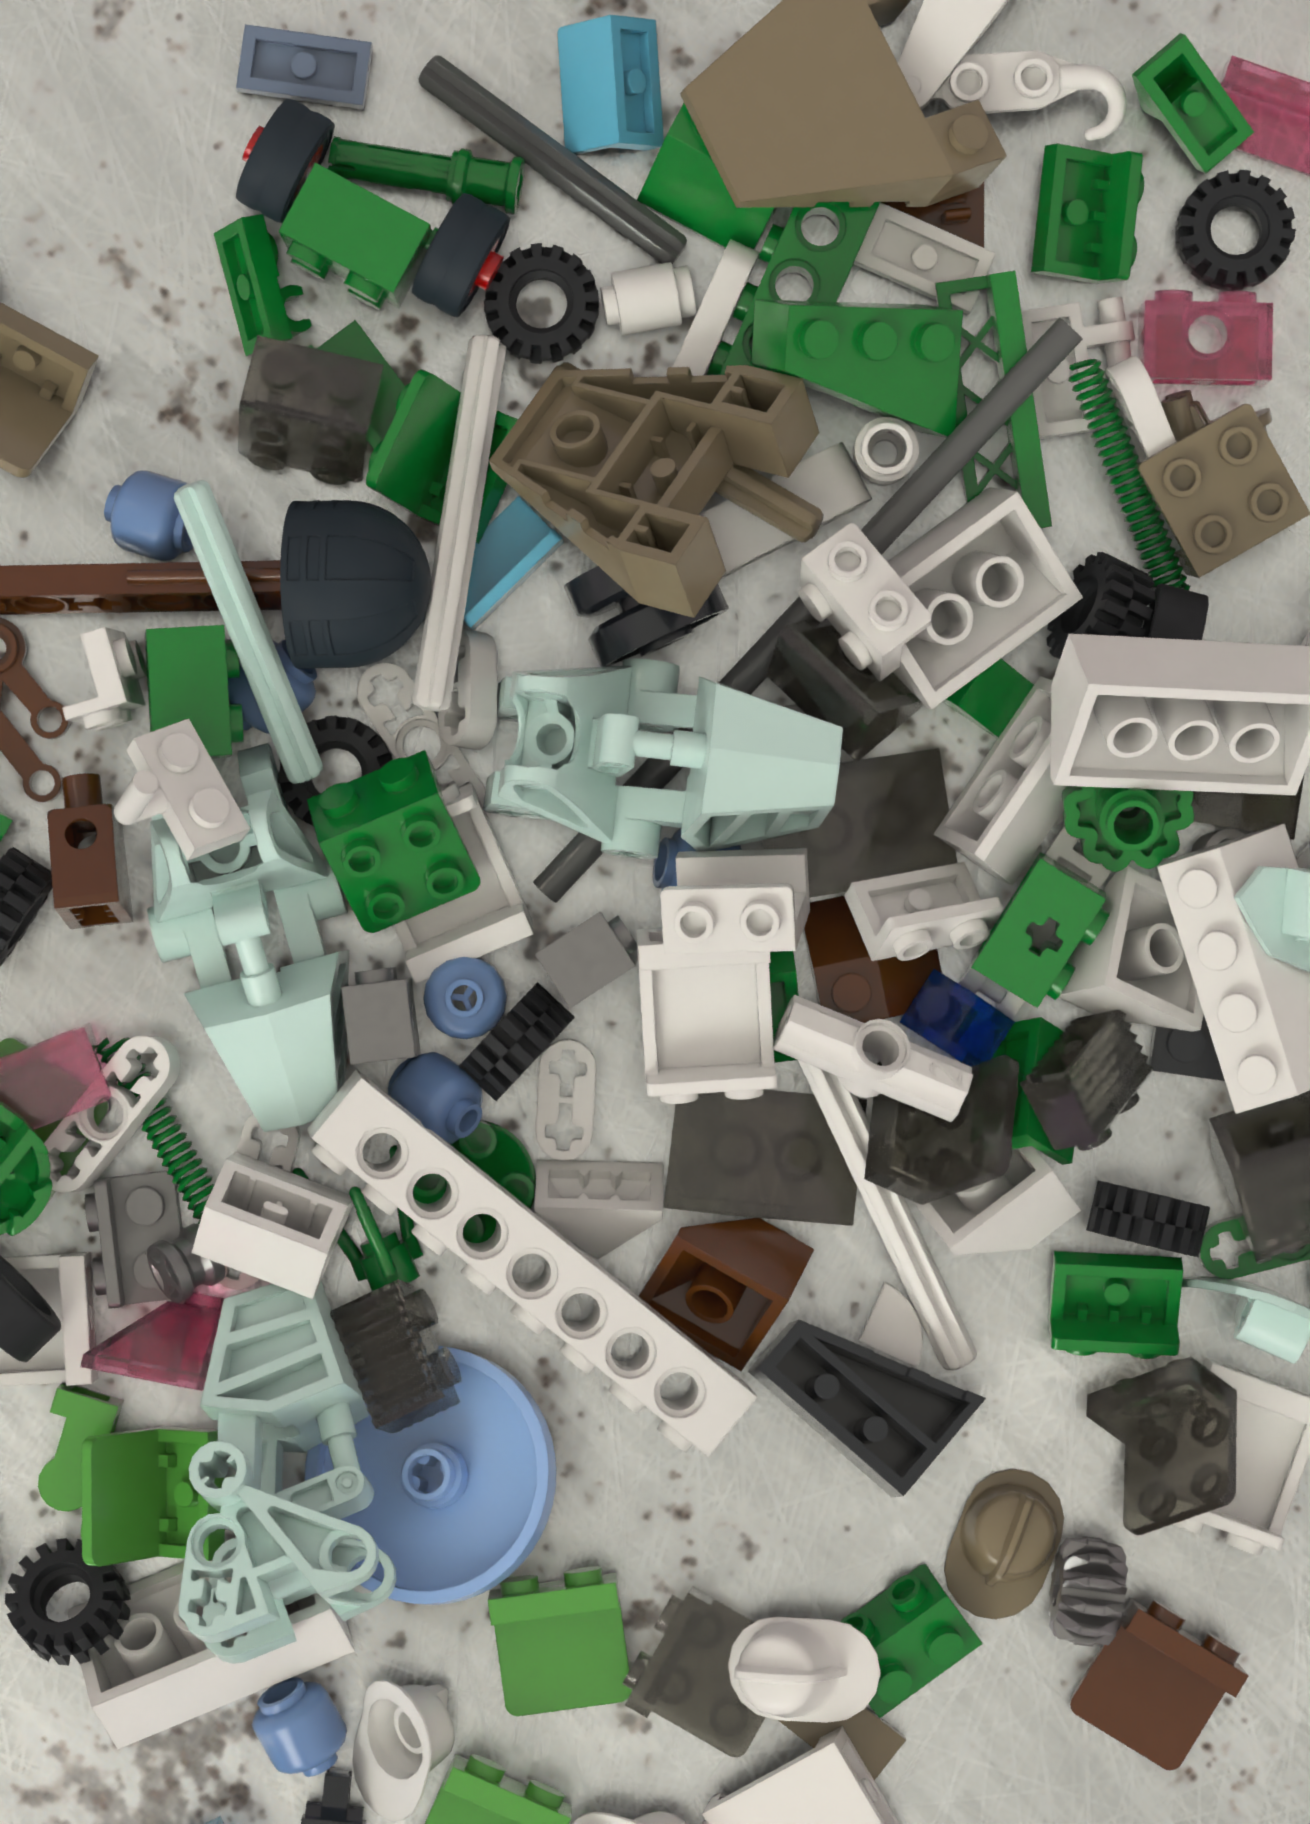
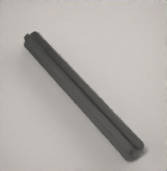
M435 55L423 68L418 78L419 83L436 98L512 154L524 158L527 165L660 263L671 262L673 264L686 247L687 239L677 229L442 56Z

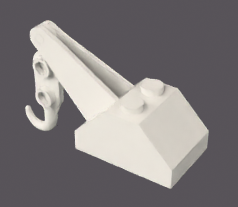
M1010 0L923 1L898 61V65L921 110L933 100H941L950 109L979 99L985 113L1031 111L1042 109L1077 90H1096L1106 98L1108 113L1099 125L1088 128L1085 131L1084 136L1088 141L1106 138L1117 130L1125 118L1127 100L1124 88L1117 77L1103 67L1089 64H1074L1035 50L967 55Z

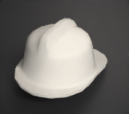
M790 1617L759 1619L742 1630L732 1645L728 1662L731 1685L740 1701L757 1715L783 1721L828 1723L847 1720L866 1708L877 1692L881 1674L877 1652L867 1636L850 1624L831 1619Z
M376 1680L367 1687L363 1700V1711L354 1741L352 1763L355 1781L364 1801L375 1814L388 1821H402L416 1812L424 1794L429 1772L452 1751L455 1741L454 1727L447 1711L448 1691L443 1685L435 1684L425 1687L423 1685L407 1684L399 1686L390 1680Z

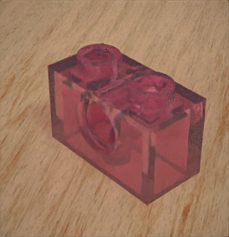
M1159 290L1154 292V301L1145 300L1138 308L1137 357L1147 370L1153 385L1264 387L1272 380L1273 303L1257 302V293L1250 291H1224L1218 293V302L1193 301L1192 291ZM1204 321L1214 325L1221 336L1219 350L1210 354L1197 351L1189 341L1188 334L1191 324Z

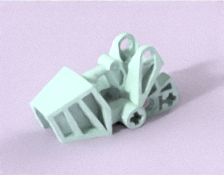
M632 658L623 660L622 666L513 671L512 677L505 676L498 683L497 717L518 722L517 743L513 755L510 759L505 760L504 768L501 772L494 771L487 777L483 810L510 817L553 820L602 842L601 852L638 859L658 858L662 826L682 828L681 838L696 851H715L819 828L835 803L843 727L700 676L697 695L677 694L680 666L665 661ZM679 728H689V729H693V732L681 731V730H678V729H679ZM671 731H674L673 734H665V733H663V732H671ZM636 756L670 760L671 766L690 768L686 791L615 785L616 777H621L634 768Z
M269 743L237 752L240 778L248 801V806L239 809L250 827L243 840L187 861L162 814L152 817L153 821L150 822L154 906L147 909L152 936L161 962L166 963L192 956L201 989L184 993V996L264 1132L300 1126L314 1121L343 1086L347 1065V1032L341 987L348 986L349 950L327 955L318 921L348 913L344 892L327 859H321L289 814L288 806L281 795L283 793L278 783L276 762ZM272 890L275 894L294 963L280 967V972L277 973L274 965L267 961L260 938L261 936L271 934L265 892ZM231 944L236 945L243 968L240 978L232 980L224 951L226 950L225 946Z
M320 1281L313 1299L274 1284L225 1298L200 1407L212 1420H218V1441L209 1442L200 1447L192 1456L189 1465V1479L194 1489L220 1513L206 1515L199 1519L191 1528L187 1539L178 1606L179 1616L186 1623L189 1631L199 1640L204 1641L206 1647L222 1661L235 1664L246 1662L297 1641L285 1605L318 1593L331 1605L340 1618L346 1621L387 1600L394 1590L397 1577L396 1568L392 1560L378 1548L374 1538L362 1527L340 1520L367 1508L374 1497V1489L371 1483L360 1470L353 1441L357 1436L354 1424L368 1417L369 1413L322 1282ZM320 1443L328 1446L333 1470L282 1490L283 1452L306 1453ZM228 1467H232L236 1472L235 1477L224 1478L222 1488H218L214 1483L215 1478L225 1477ZM217 1529L232 1530L236 1538L223 1543L215 1552L212 1562L206 1560L203 1554V1545L208 1535ZM365 1559L358 1569L351 1572L356 1563ZM378 1562L381 1563L384 1568L382 1584L371 1593L362 1594L354 1591L353 1588L367 1581L373 1575ZM199 1577H208L209 1582L205 1578L199 1579ZM226 1577H232L231 1583L228 1582ZM198 1606H204L202 1617L196 1614ZM247 1632L246 1636H238L240 1634ZM237 1636L233 1647H228L226 1640Z

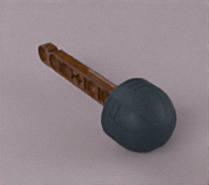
M352 500L293 501L289 505L285 516L281 559L273 561H241L260 610H282L288 653L292 664L297 669L351 668L378 662L396 652L410 639L423 621L429 604L431 574L426 553L420 541L407 524L396 515L380 506L367 502ZM200 562L0 566V615L219 611Z

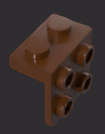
M1131 1598L1125 1607V1611L1122 1612L1121 1628L1116 1632L1114 1640L1109 1645H1102L1070 1698V1708L1078 1717L1165 1770L1171 1771L1181 1766L1225 1692L1236 1698L1249 1675L1240 1664L1236 1663L1241 1653L1224 1641L1207 1633L1202 1642L1182 1630L1181 1628L1186 1619L1165 1605L1152 1600L1149 1607L1146 1608Z

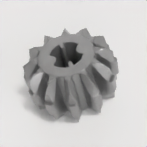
M1087 1536L1082 1538H1066L1060 1545L1059 1552L1055 1555V1566L1053 1572H1051V1588L1048 1593L1050 1596L1048 1609L1050 1617L1049 1627L1053 1635L1058 1639L1073 1642V1645L1093 1647L1094 1644L1109 1645L1114 1640L1116 1632L1121 1628L1122 1612L1125 1611L1124 1601L1128 1589L1126 1587L1128 1573L1126 1555L1121 1546L1109 1543L1102 1538Z

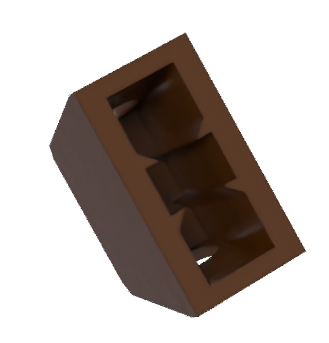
M94 773L66 776L62 778L65 808L53 809L48 811L47 814L54 909L70 929L133 922L123 826L114 816L113 805L103 804L101 777L99 774ZM97 836L92 845L87 848L78 849L80 843L85 838Z

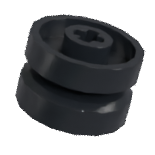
M599 566L581 574L564 585L566 594L577 616L590 618L618 608L620 612L619 615L598 625L588 638L600 667L617 664L638 654L643 657L693 634L695 632L694 628L714 619L729 609L718 584L695 618L640 604Z

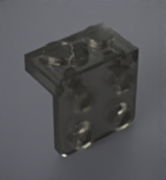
M257 335L239 404L238 452L247 457L252 464L268 470H282L285 467L310 472L315 479L333 485H342L347 483V481H362L366 465L368 432L383 376L384 365Z
M1001 1055L972 1066L973 1078L968 1094L963 1101L958 1115L952 1122L883 1094L873 1097L864 1179L924 1205L1002 1177L1007 1172L1012 1157V1136L1015 1106L1018 1097L1019 1062L1007 1055ZM881 1061L877 1062V1065L882 1066Z
M1193 1357L1173 1360L1161 1368L1133 1378L1119 1380L1112 1386L1087 1394L1086 1417L1125 1444L1123 1525L1128 1531L1137 1536L1221 1508L1232 1502L1236 1494L1237 1390Z
M694 1586L691 1587L684 1601L672 1594L654 1626V1629L664 1634L653 1656L641 1650L622 1683L633 1690L625 1706L646 1718L653 1711L731 1757H741L748 1750L766 1717L755 1714L740 1701L731 1685L728 1662L733 1643L742 1630L755 1621Z

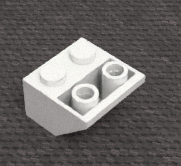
M235 1152L226 1159L206 1202L191 1253L313 1299L352 1209L353 1202L348 1194Z

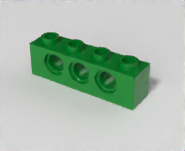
M818 202L814 207H793L785 228L773 223L758 259L769 263L759 286L749 282L746 283L732 315L733 318L743 323L733 345L721 340L706 375H725L726 366L748 365L757 367L751 364L752 353L749 347V342L753 337L755 299L782 300L776 292L775 284L784 274L799 273L807 278L812 288V294L806 301L837 302L880 202H874L871 207H849V202ZM812 215H825L835 223L838 235L834 241L827 245L817 246L805 239L802 234L801 225Z

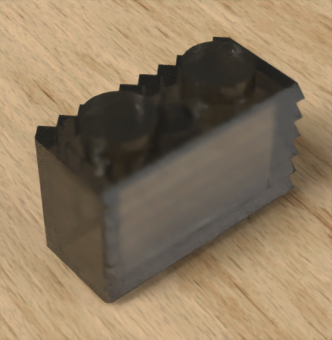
M1121 1010L1078 1017L1071 1021V1025L1065 1028L1066 1032L1059 1035L1060 1039L1053 1042L1054 1046L1048 1048L1049 1052L1042 1055L1043 1059L1037 1062L1038 1066L1032 1068V1073L1025 1076L1026 1080L1020 1083L1054 1150L1077 1146L1078 1150L1086 1151L1100 1146L1112 1136L1110 1125L1116 1117L1134 1107L1140 1100L1137 1091L1151 1075L1154 1067L1146 1063L1148 1056L1141 1053L1143 1046L1135 1042L1137 1035L1130 1031L1132 1024L1125 1021L1126 1013Z
M397 1279L330 1311V1316L335 1323V1329L339 1333V1340L344 1346V1352L349 1359L353 1375L358 1381V1388L362 1392V1398L367 1404V1411L371 1415L372 1423L376 1429L392 1434L397 1433L404 1428L411 1427L417 1422H421L438 1412L445 1411L449 1407L460 1403L454 1385L461 1382V1373L449 1349L446 1347L439 1349L431 1329V1326L438 1323V1316L429 1295L424 1289L421 1288L416 1291L414 1285Z

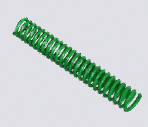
M1088 359L1070 365L1069 369L1072 371L1093 365L1085 371L1070 376L1068 381L1071 383L1087 376L1096 375L1087 381L1074 385L1072 391L1078 392L1089 386L1100 384L1092 390L1077 395L1075 400L1083 401L1094 395L1104 393L1094 400L1081 404L1079 409L1085 411L1099 404L1107 403L1099 409L1084 414L1083 419L1090 420L1101 414L1112 412L1104 418L1090 422L1087 428L1092 430L1106 423L1116 421L1108 427L1093 432L1090 437L1097 439L1108 433L1119 431L1113 436L1097 441L1094 447L1102 448L1113 442L1123 440L1119 444L1099 452L1098 456L1104 458L1117 451L1126 450L1120 455L1104 460L1102 466L1108 467L1122 460L1130 459L1124 464L1108 469L1105 475L1113 476L1124 470L1135 468L1126 474L1110 480L1109 484L1115 486L1129 479L1137 478L1131 483L1115 488L1113 494L1120 495L1133 488L1142 487L1135 492L1119 497L1116 503L1125 504L1138 497L1146 496L1140 501L1122 507L1120 512L1126 514L1142 506L1150 505L1144 510L1125 517L1124 522L1131 523L1144 516L1153 515L1146 520L1130 525L1127 531L1136 532L1149 525L1157 524L1151 529L1134 534L1131 540L1137 542L1153 534L1161 533L1155 538L1137 544L1135 549L1142 551L1157 543L1165 542L1159 547L1140 554L1139 559L1146 560L1162 552H1168L1164 556L1145 562L1142 568L1151 569L1164 562L1172 561L1166 566L1149 571L1148 574L1151 578L1176 570L1170 575L1153 580L1154 585L1152 587L1156 588L1159 584H1167L1172 580L1180 579L1169 586L1190 590L1191 586L1185 583L1187 576L1181 574L1183 567L1178 565L1180 558L1174 555L1176 548L1170 546L1172 539L1166 537L1169 530L1163 528L1165 521L1159 518L1161 511L1155 509L1157 504L1152 500V495L1138 471L1139 463L1137 460L1139 455L1133 453L1135 446L1129 443L1131 436L1126 434L1128 427L1122 425L1124 418L1118 415L1120 408L1114 406L1117 399L1110 397L1113 390L1107 387L1109 380L1103 378L1105 371L1099 368L1101 361Z
M106 1037L97 1046L96 1054L102 1055L101 1062L107 1064L112 1058L108 1057L113 1052L118 1051L131 1038H123L111 1047L103 1049L110 1043ZM138 1055L136 1059L140 1061L141 1055ZM141 1063V1064H142V1068H141V1071H140V1072H142L143 1070H145V1068H146V1064H145V1063ZM145 1072L136 1077L132 1082L125 1084L117 1078L116 1085L130 1090L139 1078L151 1076V1072ZM132 1092L136 1098L139 1096V1094ZM162 1098L152 1111L163 1106L167 1098ZM166 1106L147 1117L142 1123L141 1130L148 1133L147 1140L153 1141L152 1149L158 1150L157 1157L163 1159L162 1166L169 1167L167 1175L174 1176L172 1183L179 1185L177 1192L184 1193L182 1200L189 1202L187 1208L194 1211L193 1218L199 1219L198 1224H200L202 1211L207 1200L196 1203L203 1197L211 1194L215 1184L208 1186L197 1194H191L210 1183L213 1176L208 1175L195 1184L185 1187L194 1179L204 1175L208 1168L201 1167L190 1175L181 1178L186 1172L199 1166L203 1159L197 1158L184 1167L176 1169L180 1164L196 1156L197 1150L192 1149L181 1157L170 1161L177 1154L190 1148L192 1141H186L175 1149L165 1152L171 1146L186 1138L187 1133L181 1132L170 1140L159 1144L166 1137L181 1130L182 1124L177 1123L164 1132L155 1135L160 1129L176 1121L177 1116L170 1115L158 1124L150 1126L154 1121L171 1112L172 1107Z

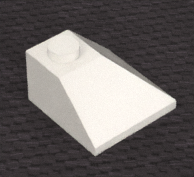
M1127 866L1123 870L1116 872L1103 889L1106 892V901L1101 908L1110 913L1109 918L1090 946L1080 940L1067 961L1076 969L1058 998L1105 1019L1191 1032L1201 1030L1204 1013L1163 884Z
M980 1103L892 1169L896 1181L954 1255L1030 1250L1081 1211L1054 1171L1034 1147L1029 1146L989 1153L975 1144Z

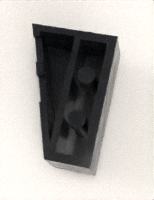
M802 1320L788 1323L748 1370L753 1377L891 1497H901L909 1491L986 1399L971 1391H965L930 1376V1374L914 1367L905 1366L879 1355L871 1349Z

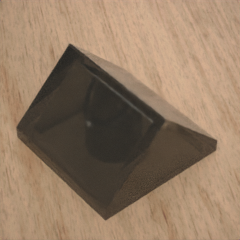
M813 618L785 625L778 634L766 676L807 715L843 727L841 748L856 763L923 706V703L893 672L879 682L868 667L863 670L857 669L842 651L838 641L842 636L827 618L822 622Z

